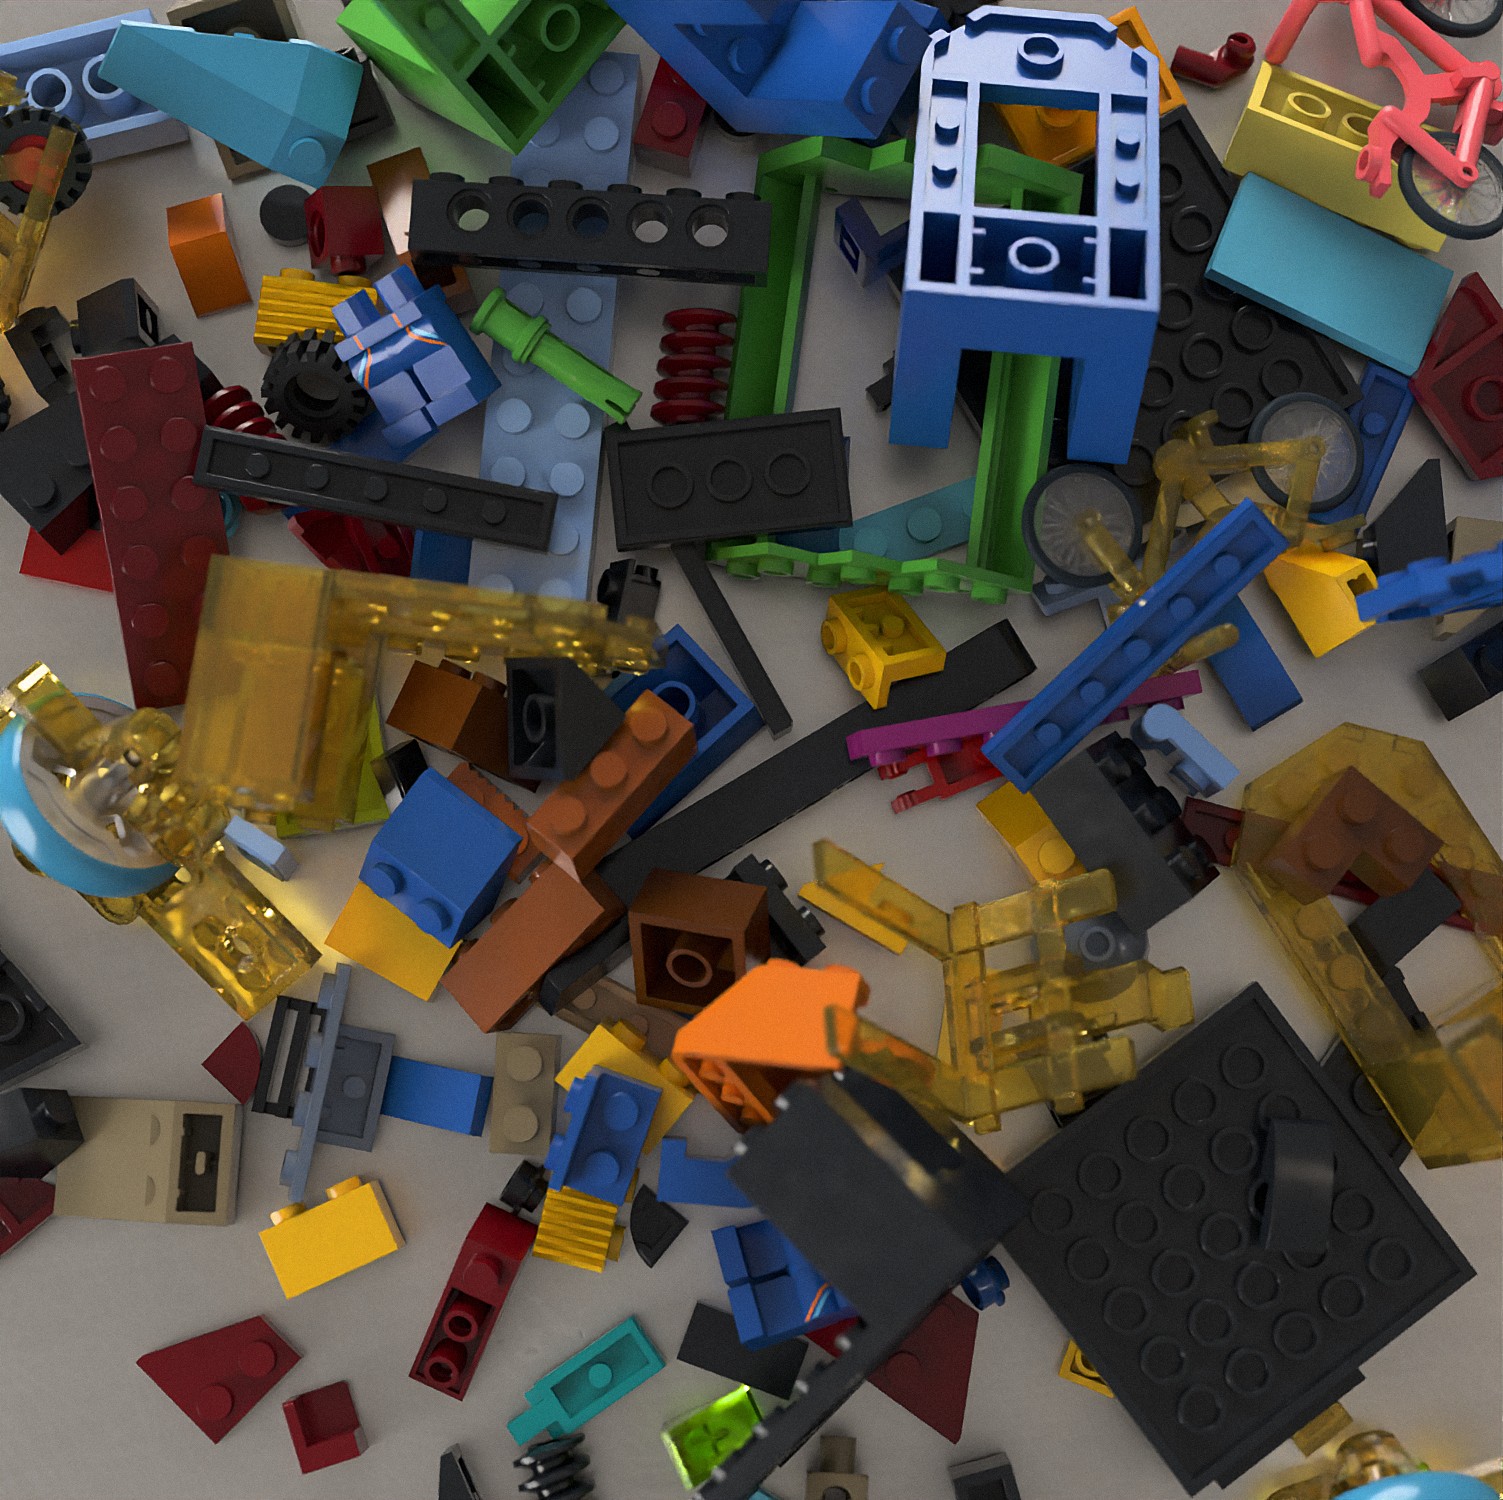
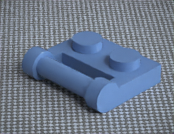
M1157 704L1152 706L1145 712L1144 716L1134 721L1130 727V740L1142 751L1155 750L1173 767L1168 772V775L1182 790L1192 797L1199 792L1207 799L1225 789L1240 773L1223 754L1169 705Z

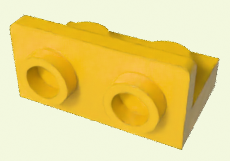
M878 585L829 596L826 620L821 624L820 629L823 647L829 655H833L848 675L853 688L862 693L874 710L887 706L891 682L943 671L947 651L900 594L889 592L888 586Z

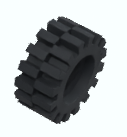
M316 328L306 329L302 339L297 332L289 335L285 344L281 342L276 348L262 379L264 382L261 387V398H267L264 405L267 414L279 412L274 424L281 430L288 423L294 426L291 436L298 440L301 439L305 431L311 433L310 443L320 444L324 433H327L330 443L339 441L342 432L348 436L355 431L357 423H361L371 396L368 391L361 387L353 377L348 360L343 362L334 349V346L338 344L333 342L336 334L335 331L326 329L322 339H317ZM303 372L322 374L337 385L339 396L333 400L314 398L300 388L297 383V376Z

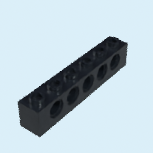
M436 172L430 174L429 179L413 178L408 251L414 264L767 288L772 202L761 201L759 195L749 192H730L725 195V199L704 198L701 192L689 188H671L666 191V195L643 194V190L640 187L629 184H612L607 187V191L583 190L582 184L569 180H553L548 182V187L524 186V181L509 176H494L489 178L488 183L465 182L463 176L455 173ZM480 209L489 214L486 224L478 230L468 231L458 226L460 218L469 210ZM531 213H539L549 219L543 231L534 235H528L517 229L520 220L524 216ZM589 217L601 218L608 224L606 231L601 236L593 239L580 236L576 230L578 225ZM647 221H658L668 229L661 240L652 243L640 240L635 233L638 227ZM706 225H717L727 233L722 243L712 247L700 244L694 236L701 227Z

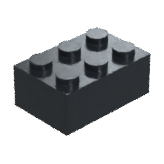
M1115 730L1082 750L1030 788L1029 791L1136 938L1193 899L1216 879L1220 872L1215 867L1217 863L1216 855L1207 841L1198 834L1193 836L1179 816L1182 814L1176 798L1164 786L1157 787L1144 769L1147 763L1141 750L1129 738L1125 737L1122 739Z

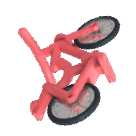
M1292 0L1266 47L1265 58L1269 63L1276 65L1285 61L1318 3L1339 2L1349 7L1362 64L1368 68H1376L1379 65L1390 68L1403 85L1406 98L1403 110L1401 111L1395 106H1386L1379 111L1368 126V144L1362 148L1357 159L1355 175L1358 180L1369 182V196L1381 199L1392 185L1391 159H1393L1398 164V182L1406 202L1413 212L1433 229L1447 236L1462 240L1484 239L1503 229V165L1482 145L1483 143L1496 146L1503 138V102L1496 100L1502 92L1501 71L1494 62L1489 60L1482 61L1481 63L1469 61L1436 33L1454 38H1473L1483 35L1493 29L1501 19L1503 0ZM1375 14L1445 73L1424 75L1416 61L1397 38L1378 30ZM1431 103H1440L1441 106L1458 105L1452 132L1438 131L1427 133L1420 127L1428 117Z

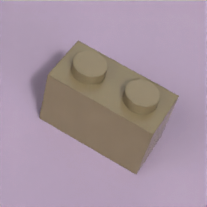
M497 1032L489 1153L547 1156L556 1134L559 1083L554 1079L560 1073L562 1035Z

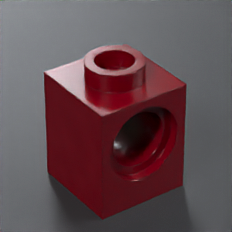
M321 186L304 201L311 269H331L332 276L334 277L341 275L360 276L367 273L366 268L385 255L377 186Z

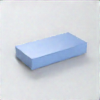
M236 814L224 830L225 838L238 854L280 881H288L297 868L298 863L287 847Z

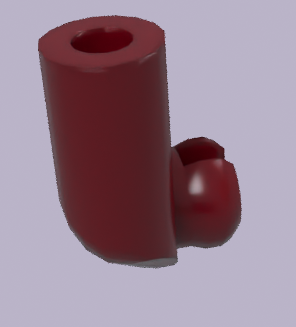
M1237 32L1228 36L1226 44L1209 54L1178 45L1169 70L1173 74L1204 85L1220 87L1247 73L1254 63L1256 43L1248 34Z

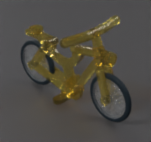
M1297 392L1274 399L1259 412L1250 428L1247 444L1213 446L1208 429L1220 420L1216 410H1210L1193 417L1173 431L1171 434L1174 440L1163 444L1155 453L1153 469L1161 484L1141 573L1133 564L1139 553L1143 537V522L1137 501L1128 487L1119 478L1109 471L1094 465L1076 463L1060 466L1047 472L1033 485L1022 509L1021 530L1028 553L1036 565L1057 582L1075 588H1096L1107 584L1115 596L1122 600L1108 607L1107 615L1111 625L1165 574L1182 495L1192 503L1206 520V523L1196 535L1193 547L1240 504H1231L1209 475L1252 472L1255 481L1262 491L1278 504L1277 507L1254 502L1291 543L1281 554L1318 542L1321 543L1322 549L1326 553L1358 541L1354 530L1367 525L1363 513L1329 525L1307 523L1309 514L1323 513L1338 507L1357 488L1363 474L1365 459L1361 435L1354 421L1339 405L1317 394ZM1224 623L1190 638L1153 675L1158 677L1173 674L1191 664L1234 646L1240 637L1239 630L1231 623Z

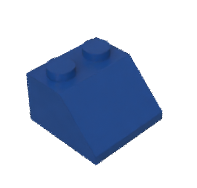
M429 767L421 774L372 840L358 878L367 884L376 895L386 899L413 920L422 931L432 935L447 948L451 949L493 911L523 837L432 767Z

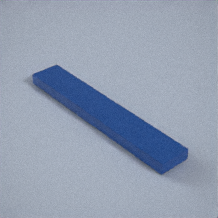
M1246 497L985 743L980 750L1025 794L1291 543L1256 504Z

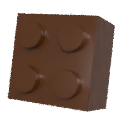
M653 867L628 910L637 1004L698 1015L753 968L766 965L767 961L771 960L766 886Z

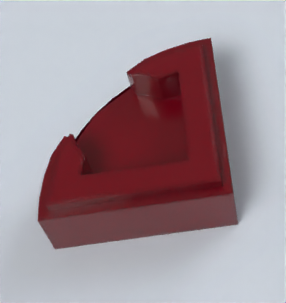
M242 1021L201 1064L242 1105H247L254 1097L262 1066L259 1039L246 1021Z

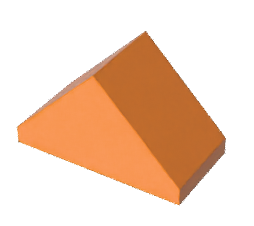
M218 193L166 208L169 247L196 317L200 319L253 304L223 194Z

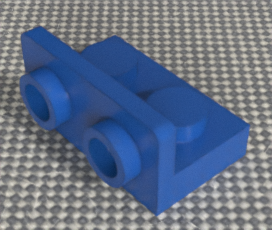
M596 1064L586 1074L585 1079L575 1077L563 1111L573 1114L566 1135L555 1134L544 1163V1168L553 1171L548 1188L560 1192L564 1186L622 1206L632 1182L663 1088Z

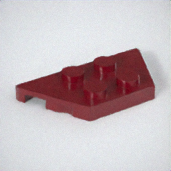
M1477 271L1469 273L1462 278L1425 350L1419 369L1411 376L1407 387L1471 480L1503 476V309Z
M951 1293L866 1381L956 1445L962 1433L979 1312ZM862 1316L850 1319L845 1318L803 1335L838 1359L843 1352L835 1343Z

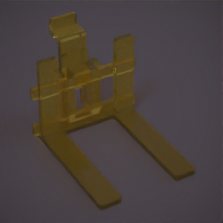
M826 838L812 843L815 884L819 889L941 961L943 966L951 1065L839 1004L824 1007L827 1053L831 1057L968 1127L974 1126V1133L980 1136L1001 1131L1000 1114L1052 1100L1055 1101L1057 1113L1063 1115L1084 1109L1083 1092L1133 1080L1137 1077L1138 1071L1133 1039L1123 1034L1092 1043V1036L1144 1022L1161 1032H1166L1192 1025L1195 1021L1190 977L1186 968L1180 966L1162 971L1146 959H1141L1109 969L1104 967L1084 973L1083 958L1072 951L1066 953L1065 925L1113 912L1117 909L1114 874L1106 868L1062 881L1049 878L1033 883L1032 890L982 905L975 901L953 907L954 913L948 914ZM1037 934L1040 961L991 975L986 974L984 949ZM1028 1008V1023L992 1032L990 1015L996 1017Z

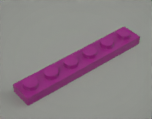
M1198 669L1148 678L1098 726L1129 720L1128 709L1148 706V709L1157 704H1166L1176 711L1184 710L1183 699L1203 693ZM1031 700L860 730L846 737L850 760L869 757L872 768L906 761L904 750L926 747L927 756L933 757L962 751L961 740L982 736L983 744H985Z

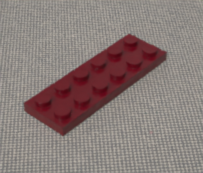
M192 341L70 359L135 711L138 713L254 692L219 491L195 487L193 484L203 430L207 422Z

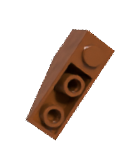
M419 146L366 165L372 185L377 186L379 205L400 266L406 264L419 280L424 290L438 283L448 298L443 302L456 315L479 307L465 268L414 264L408 251L413 178L429 179L430 176L421 147Z

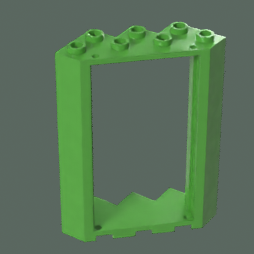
M812 136L759 154L754 194L759 195L761 201L772 202L767 288L741 286L723 420L793 412L821 194L832 193L911 199L915 140L904 138L876 148H869L839 137ZM992 143L977 147L974 203L1011 205L1010 210L1079 216L1083 184L1082 174ZM992 351L966 564L941 558L902 562L856 550L818 554L776 544V536L707 543L704 561L726 566V576L743 580H760L761 574L779 577L807 578V584L825 588H840L842 581L862 585L888 586L889 592L907 596H922L924 589L944 593L971 594L972 600L989 604H1005L1007 602V595L1032 593L1035 562L1028 553L1023 540L1021 515L1029 491L1047 473L1061 357ZM1044 492L1038 500L1034 516L1037 539H1039Z

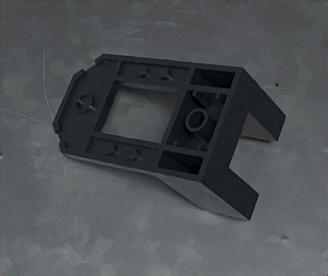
M881 1049L863 1058L857 1053L852 1054L845 1060L842 1073H833L831 1077L826 1074L808 1084L802 1078L798 1079L774 1103V1106L781 1113L765 1129L758 1123L732 1149L739 1158L724 1174L862 1317L835 1343L843 1354L827 1366L821 1360L815 1364L793 1387L801 1396L798 1401H793L785 1410L780 1404L775 1406L753 1428V1435L740 1448L736 1447L711 1472L710 1475L712 1477L694 1494L691 1500H749L778 1466L781 1468L805 1445L1036 1206Z

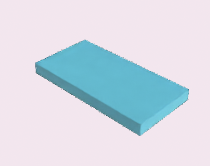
M1249 171L1240 182L1204 277L1411 376L1420 367L1454 271Z

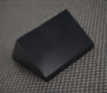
M571 656L506 657L509 778L574 781L627 716Z

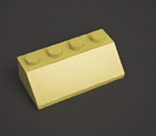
M1263 60L1221 168L1231 171L1239 180H1242L1250 171L1323 208L1338 213L1340 216L1364 228L1371 226L1389 233L1398 242L1410 248H1427L1438 253L1447 236L1427 225L1410 208L1401 192L1398 182V164L1393 159H1391L1392 185L1381 199L1369 196V182L1356 178L1355 168L1358 156L1362 148L1368 144V126L1384 107ZM1422 123L1420 126L1427 133L1443 131L1425 123ZM1413 177L1415 186L1426 203L1443 217L1454 221L1468 194L1469 188H1463L1462 196L1453 208L1445 209L1436 203L1434 194Z

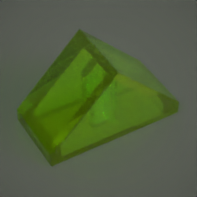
M747 1385L739 1386L663 1423L660 1436L686 1491L711 1478V1472L736 1447L740 1448L753 1435V1428L763 1419Z

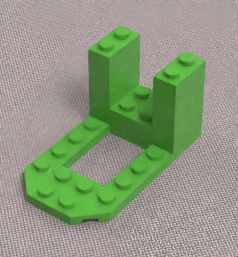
M352 0L335 20L402 95L515 156H518L627 24L604 0Z

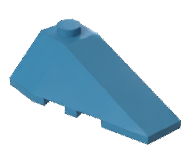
M121 20L98 70V77L259 164L319 189L321 186H324L347 139L364 67L360 63L306 40L289 39V42L255 39L252 34L234 33V36L196 32L193 28Z

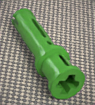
M500 286L496 287L479 308L469 330L477 336L484 333L511 351V359L516 363L527 365L529 362H532L622 425L636 407L635 402H639L643 393L634 389L550 332L552 325L548 323L547 318L543 315L533 317L506 298V290Z

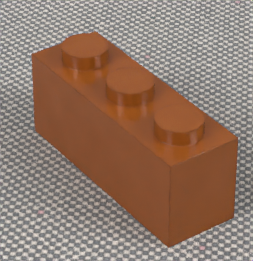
M648 689L624 713L627 716L626 719L574 781H563L526 821L534 846L579 883L699 751L694 725Z
M546 859L529 876V881L532 883L530 887L519 898L514 897L503 903L491 915L490 922L493 925L480 939H472L457 950L452 959L454 966L440 982L484 1034L510 1030L538 1001L546 974L608 929L627 909V906L594 869L579 883L551 859Z

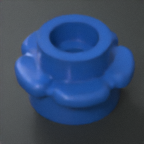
M994 1256L984 1259L960 1283L969 1300L979 1310H984L994 1303L999 1307L1004 1305L1006 1299L1003 1291L1010 1287L1007 1273Z

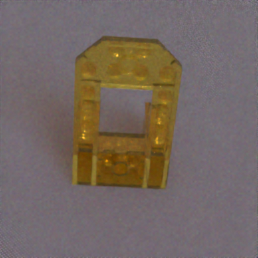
M212 555L174 779L194 788L193 798L223 803L240 811V818L248 823L276 826L277 816L299 819L298 829L334 834L335 824L354 825L383 642H387V650L396 653L422 655L423 647L445 649L444 656L446 658L472 663L480 662L481 654L504 657V665H506V657L571 656L590 677H596L598 669L631 674H648L649 669L666 668L669 643L656 621L636 615L627 616L625 625L605 620L607 607L587 601Z
M1344 722L1245 785L1240 809L1244 810L1238 840L1234 842L1230 866L1426 1169L1431 1170L1503 1159V861L1424 741ZM1349 765H1352L1445 842L1430 862L1437 872L1434 875L1462 903L1460 906L1461 910H1458L1462 917L1468 919L1474 928V936L1499 972L1498 976L1416 1031H1414L1328 897L1326 896L1303 906L1257 868L1324 780Z

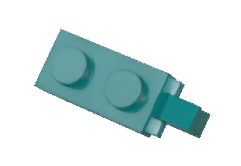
M633 1314L536 1381L534 1387L524 1393L531 1406L509 1421L506 1427L519 1447L545 1428L553 1440L564 1433L569 1435L667 1366V1363Z

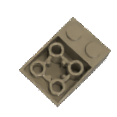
M69 1095L85 1141L57 1166L53 1215L213 1226L235 1224L244 1105Z

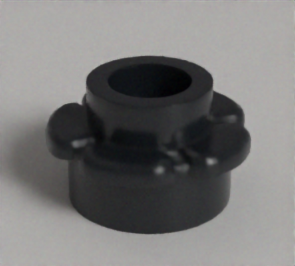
M523 1159L509 1179L498 1200L513 1208L511 1215H518L522 1208L533 1213L543 1199L549 1185V1181L542 1178L546 1171L543 1164L538 1168Z

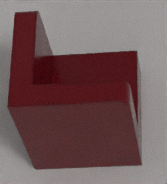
M342 1380L293 1396L282 1404L302 1475L359 1457L369 1448L348 1381Z

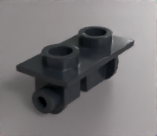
M630 558L611 562L609 569L603 572L597 588V601L602 603L597 626L591 628L584 650L585 658L589 660L587 669L589 676L609 675L612 673V679L615 680L647 651L650 633L632 629L631 623L632 619L653 622L662 584L661 581L657 580L658 569L645 565H636L635 567L636 560Z

